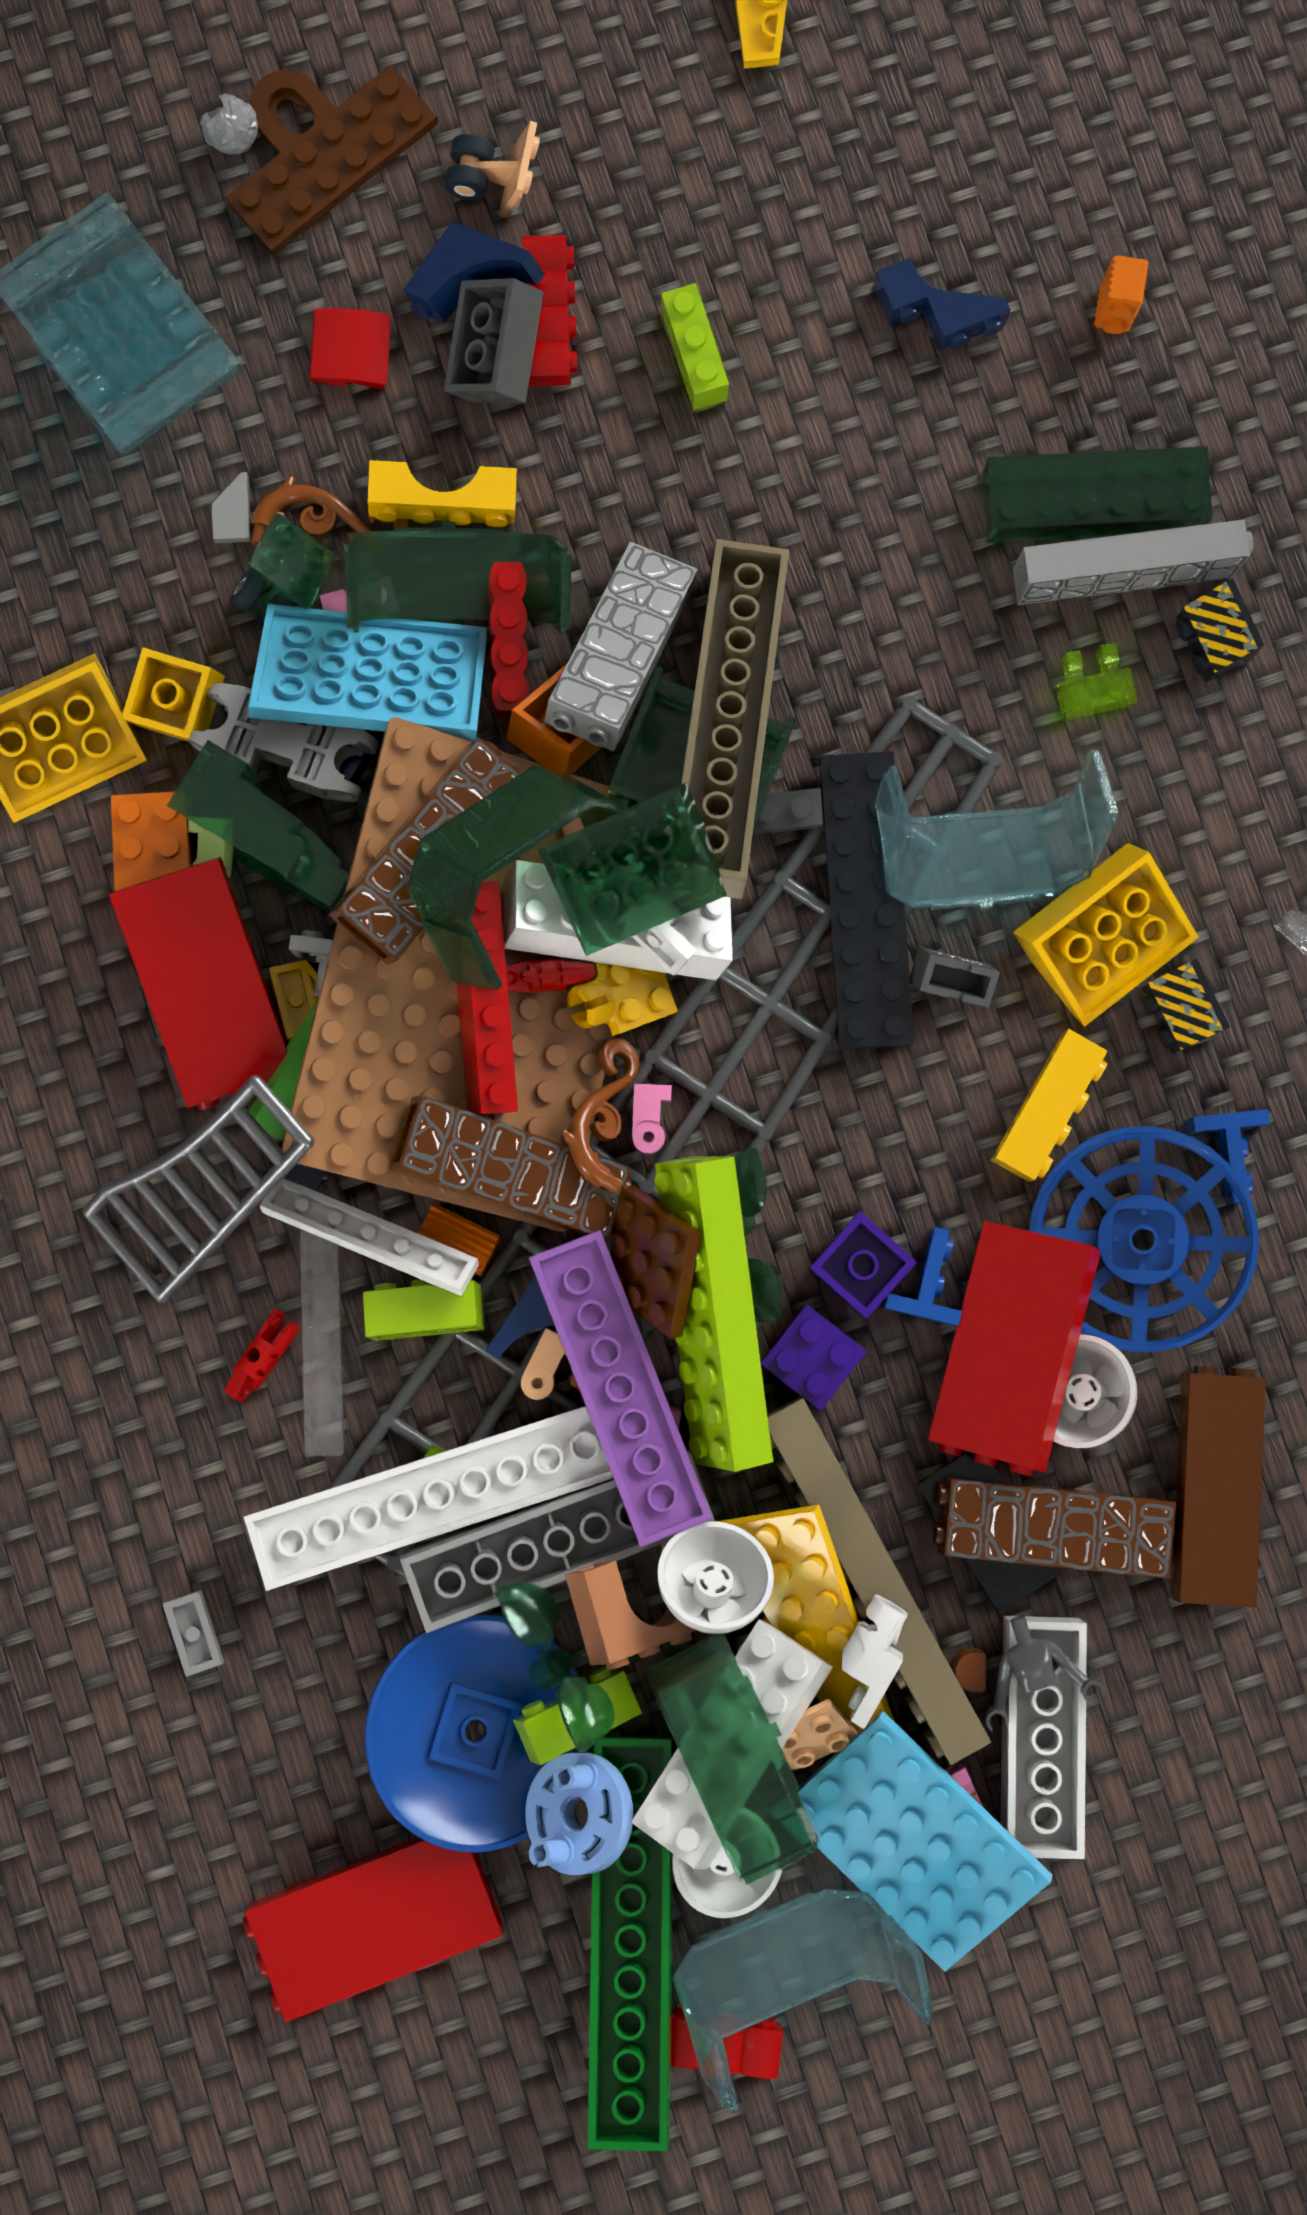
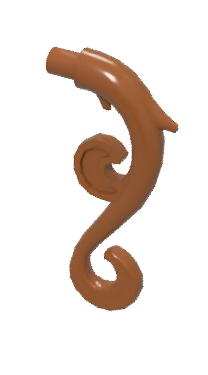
M290 476L280 487L266 495L256 507L251 526L254 527L251 543L255 546L264 547L268 531L272 530L273 522L284 517V513L280 511L286 506L301 502L313 503L323 509V513L320 516L314 515V508L312 506H308L301 513L300 524L304 532L312 537L329 535L335 528L338 516L369 542L384 548H392L398 546L406 539L410 531L409 519L397 518V520L393 521L394 528L392 533L388 535L375 534L339 498L328 491L314 486L293 485L294 477ZM369 517L372 525L378 520L376 517Z
M615 1037L601 1045L598 1054L600 1065L608 1076L616 1075L618 1070L614 1066L613 1059L617 1055L625 1062V1074L591 1093L574 1113L570 1132L566 1129L562 1130V1134L569 1145L572 1159L581 1175L595 1187L599 1188L602 1186L613 1194L620 1190L622 1181L611 1175L610 1169L599 1161L598 1153L592 1151L588 1139V1127L592 1116L596 1115L600 1122L596 1121L590 1125L591 1132L595 1138L600 1141H610L616 1138L622 1126L621 1116L617 1109L606 1101L625 1089L634 1080L639 1071V1056L635 1048L628 1041Z

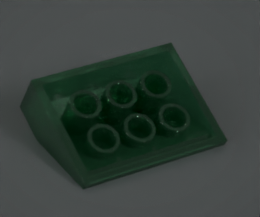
M686 782L537 849L586 956L727 895L703 819Z

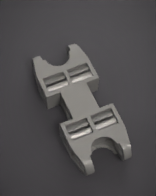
M224 683L210 685L207 697L219 705L225 706L228 717L225 723L217 729H205L204 732L192 731L188 742L194 748L222 765L252 775L256 774L261 759L290 768L287 779L294 789L329 800L358 801L362 789L344 779L345 775L339 772L340 766L350 756H362L363 753L376 754L380 743L375 737L363 729L315 724L304 726L295 722L249 718L248 706L252 689Z

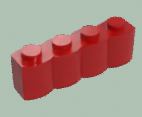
M566 235L522 236L523 249L530 251L545 274L537 286L527 284L544 292L529 386L571 385V374H578L577 351H570V339H577L576 316H569V304H576L575 281H568L567 269H574V246L567 247Z
M494 562L488 580L487 593L492 606L488 621V631L493 643L489 655V669L493 678L490 691V707L495 718H511L512 709L529 696L528 683L524 676L528 662V650L523 638L527 626V611L523 603L527 580L521 562Z
M677 2004L676 2009H671V2066L703 2069L717 2073L742 2074L756 2078L778 2079L783 2036L782 2024L775 2022L776 2018L768 2014L758 2013L753 2014L752 2019H743L737 2017V2012L729 2009H715L714 2014H705L699 2012V2007L695 2005Z

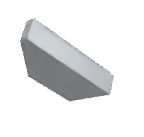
M241 472L212 503L213 540L215 544L251 542L249 476L247 472Z

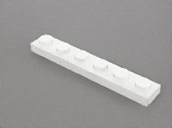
M285 1178L271 1190L260 1204L262 1213L459 1296H462L479 1266L478 1258Z

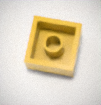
M142 648L121 719L144 729L188 741L192 731L204 732L205 729H209L217 703L209 699L207 693L211 684L223 683L225 676L211 667Z

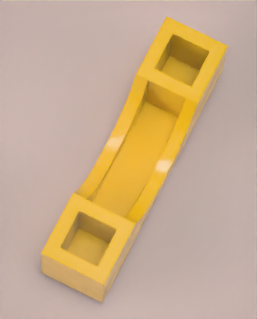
M369 460V517H376V519L384 522H392L399 518L412 519L414 522L428 524L438 520L449 521L451 524L458 526L468 525L471 522L486 523V525L496 528L504 527L507 524L515 525L517 468L480 466L475 477L466 486L455 491L438 492L421 485L411 474L406 462Z

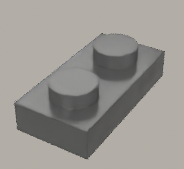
M821 788L757 796L753 835L824 827Z

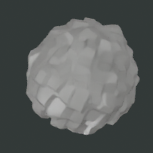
M223 93V95H219L223 107L216 108L212 118H210L207 112L201 118L200 124L202 125L205 141L208 145L225 154L247 152L258 134L256 113L249 103H245L233 95Z

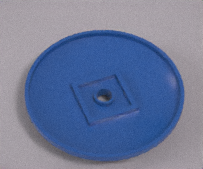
M482 1614L467 1617L428 1633L424 1630L413 1637L395 1654L379 1677L369 1701L364 1727V1750L369 1775L375 1790L385 1807L400 1824L419 1838L433 1845L459 1852L493 1851L511 1846L529 1837L525 1817L527 1795L535 1776L546 1763L538 1765L530 1762L513 1719L523 1715L521 1709L532 1702L542 1700L544 1704L556 1698L555 1692L572 1683H576L577 1687L582 1685L576 1670L562 1650L544 1634L527 1624L501 1616ZM472 1720H480L483 1725L482 1736L476 1741H469L465 1736L466 1725ZM590 1740L564 1754L588 1753Z

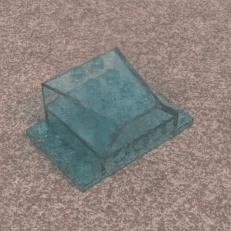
M108 191L0 268V297L12 311L33 346L116 454L120 452L122 456H125L243 369L239 360Z

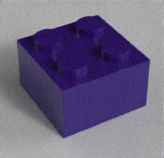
M858 1212L807 1269L862 1319H867L917 1261L862 1212Z
M804 1304L760 1362L762 1367L817 1410L821 1411L867 1351L808 1304Z

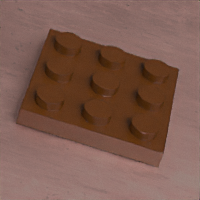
M621 1186L610 1256L629 1305L634 1312L668 1338L682 1337L701 1231L637 1186Z

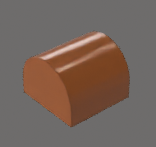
M965 1648L958 1651L951 1661V1669L959 1684L971 1692H984L986 1689V1654L979 1648Z

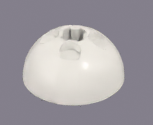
M1080 1334L1054 1442L1072 1448L1099 1446L1116 1437L1129 1423L1137 1402V1382L1133 1369L1126 1357L1109 1342L1095 1336ZM1092 1381H1093V1385H1094L1095 1388H1096V1391L1094 1390L1093 1386L1091 1385V1382H1092ZM1092 1399H1094V1401H1093L1092 1403H1090V1404H1088V1406H1086V1405H1087L1086 1403H1088V1402H1090Z
M709 1521L678 1532L669 1540L660 1556L658 1584L666 1606L680 1622L700 1632L710 1634L729 1633L748 1625L762 1612L772 1593L774 1575L772 1563L766 1550L754 1536L732 1524Z
M747 1804L724 1841L727 1843L722 1844L707 1870L694 1869L671 1852L672 1873L678 1890L694 1909L705 1915L716 1918H732L744 1915L760 1906L771 1895L780 1879L784 1863V1849L779 1831L766 1814Z

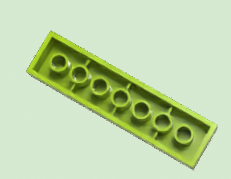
M692 1156L655 1163L656 1175L654 1182L659 1193L660 1203L701 1231L683 1336L675 1338L680 1355L679 1375L683 1381L685 1393L684 1413L688 1419L690 1432L689 1451L693 1457L694 1464L737 1472L773 1462L735 1157Z

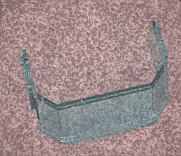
M1090 749L1074 790L1045 806L913 818L909 817L898 768L896 765L890 766L888 772H884L876 799L886 891L890 896L913 908L931 907V910L979 906L980 910L993 909V904L1039 900V897L1054 896L1091 877L1118 818V810L1102 755H1099L1097 749Z
M824 1889L815 1894L809 1892L769 1910H766L765 1907L752 1911L753 1917L707 1936V1940L691 1946L673 1976V1982L689 2028L701 2075L722 2108L728 2107L731 2113L738 2111L722 2040L727 2036L855 1980L892 1983L926 2026L932 2023L931 2015L933 2014L922 1951L891 1915H887L869 1892Z

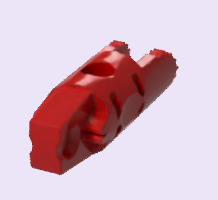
M550 957L544 960L525 959L522 962L506 965L508 991L526 992L527 994L539 993L545 990L563 991L569 984L589 982L595 976L596 970H594L592 963H588V961L565 962L562 957Z
M277 1308L268 1316L232 1370L234 1374L225 1387L224 1392L234 1400L245 1402L253 1390H258L278 1363L280 1357L285 1353L300 1331L301 1327L294 1321L287 1323L274 1341H272L285 1318L284 1314Z

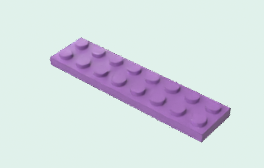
M601 1230L529 1257L639 1546H646L713 1519Z

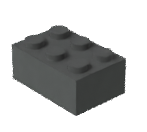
M514 278L461 281L444 392L472 403H526L543 291Z

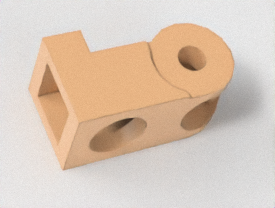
M549 1327L545 1328L521 1379L522 1391L527 1397L534 1400L544 1399L553 1391L555 1386L554 1374L565 1354L557 1331Z

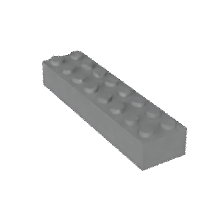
M685 1447L713 1518L705 1522L715 1521L706 1494L704 1492L701 1480L699 1478L696 1466L694 1464L691 1452ZM610 1479L505 1513L401 1552L400 1562L426 1633L565 1581V1574L595 1563L618 1561L668 1542L675 1534L640 1547L615 1481Z

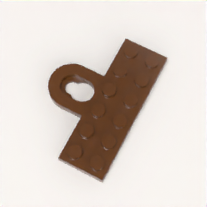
M392 65L387 67L337 108L333 106L313 81L302 73L291 70H280L270 73L262 78L253 89L250 105L256 113L259 133L278 155L228 194L225 199L268 252L274 256L438 125L437 116ZM285 101H290L300 108L308 109L315 117L313 126L303 134L295 135L288 133L281 126L282 120L277 114L278 106Z

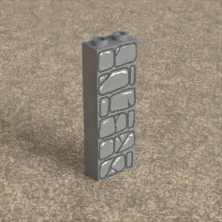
M1244 519L1024 547L1012 570L1017 605L1231 579L1253 552L1252 533L1246 531Z
M629 542L549 698L544 723L553 726L561 732H568L585 739L595 746L604 747L611 751L615 750L692 592L697 568Z

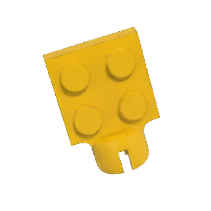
M592 963L594 970H596L593 979L574 986L567 996L568 1008L580 1003H584L586 1008L571 1015L577 1025L582 1028H591L605 1023L610 1028L612 1036L678 1012L665 973L604 963Z

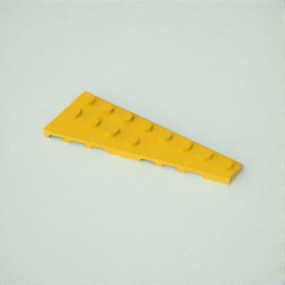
M820 1505L718 1521L735 1525L747 1531L766 1550L772 1563L774 1582L770 1598L763 1609L764 1614L773 1627L833 1666L815 1696L819 1702L830 1699L859 1733L863 1728L850 1721L853 1709L848 1707V1704L857 1687L861 1686L865 1689L867 1685L842 1670V1651L860 1621ZM885 1694L869 1722L882 1711L894 1721Z

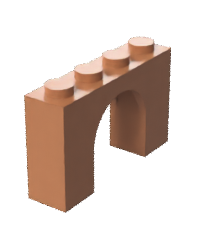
M668 1542L660 1544L662 1551ZM616 1561L595 1563L565 1574L590 1665H606L607 1670L620 1668L629 1664L628 1657L638 1654L639 1658L654 1655L661 1651V1644L669 1642L670 1645L685 1643L692 1640L691 1633L697 1631L680 1622L669 1609L653 1625L640 1620L629 1606Z

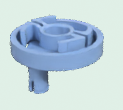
M568 1753L550 1760L539 1770L531 1783L525 1809L527 1831L532 1843L529 1848L531 1863L533 1865L538 1864L537 1867L549 1865L554 1870L567 1875H584L602 1871L620 1857L628 1844L632 1831L633 1803L625 1779L611 1762L592 1753ZM606 1790L608 1791L607 1797L609 1803V1813L607 1812V1798L605 1794ZM580 1799L585 1802L588 1809V1819L584 1827H581L575 1818V1807ZM599 1837H600L601 1840H600V1842L597 1844V1846H596L591 1852H589V1853L587 1854L588 1858L590 1859V1860H587L585 1853H587L589 1850H591V1849L595 1846V1844L598 1842Z

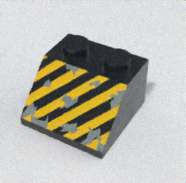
M1234 579L1224 582L1186 605L1176 617L1178 620L1176 622L1178 634L1184 642H1188L1193 653L1191 655L1193 666L1198 674H1203L1206 682L1246 666L1264 646Z
M1197 959L1141 987L1143 992L1141 1002L1149 1015L1154 1014L1160 1027L1157 1028L1159 1040L1166 1049L1170 1048L1172 1054L1230 1027Z

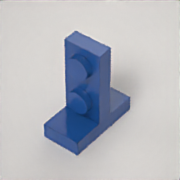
M1268 1109L1199 1116L1185 1120L1187 1135L1209 1132L1217 1133L1219 1155L1229 1163L1240 1177L1248 1194H1252L1253 1180L1250 1172H1246L1244 1158L1248 1157V1142L1246 1136L1241 1135L1240 1129L1262 1127L1270 1124ZM1223 1178L1226 1205L1240 1204L1232 1187Z
M938 1227L931 1228L915 1298L911 1299L889 1293L883 1300V1309L959 1326L962 1311L933 1304L934 1297L940 1299L944 1287L945 1277L939 1275L942 1262L949 1261L953 1248V1240L948 1239L950 1230Z

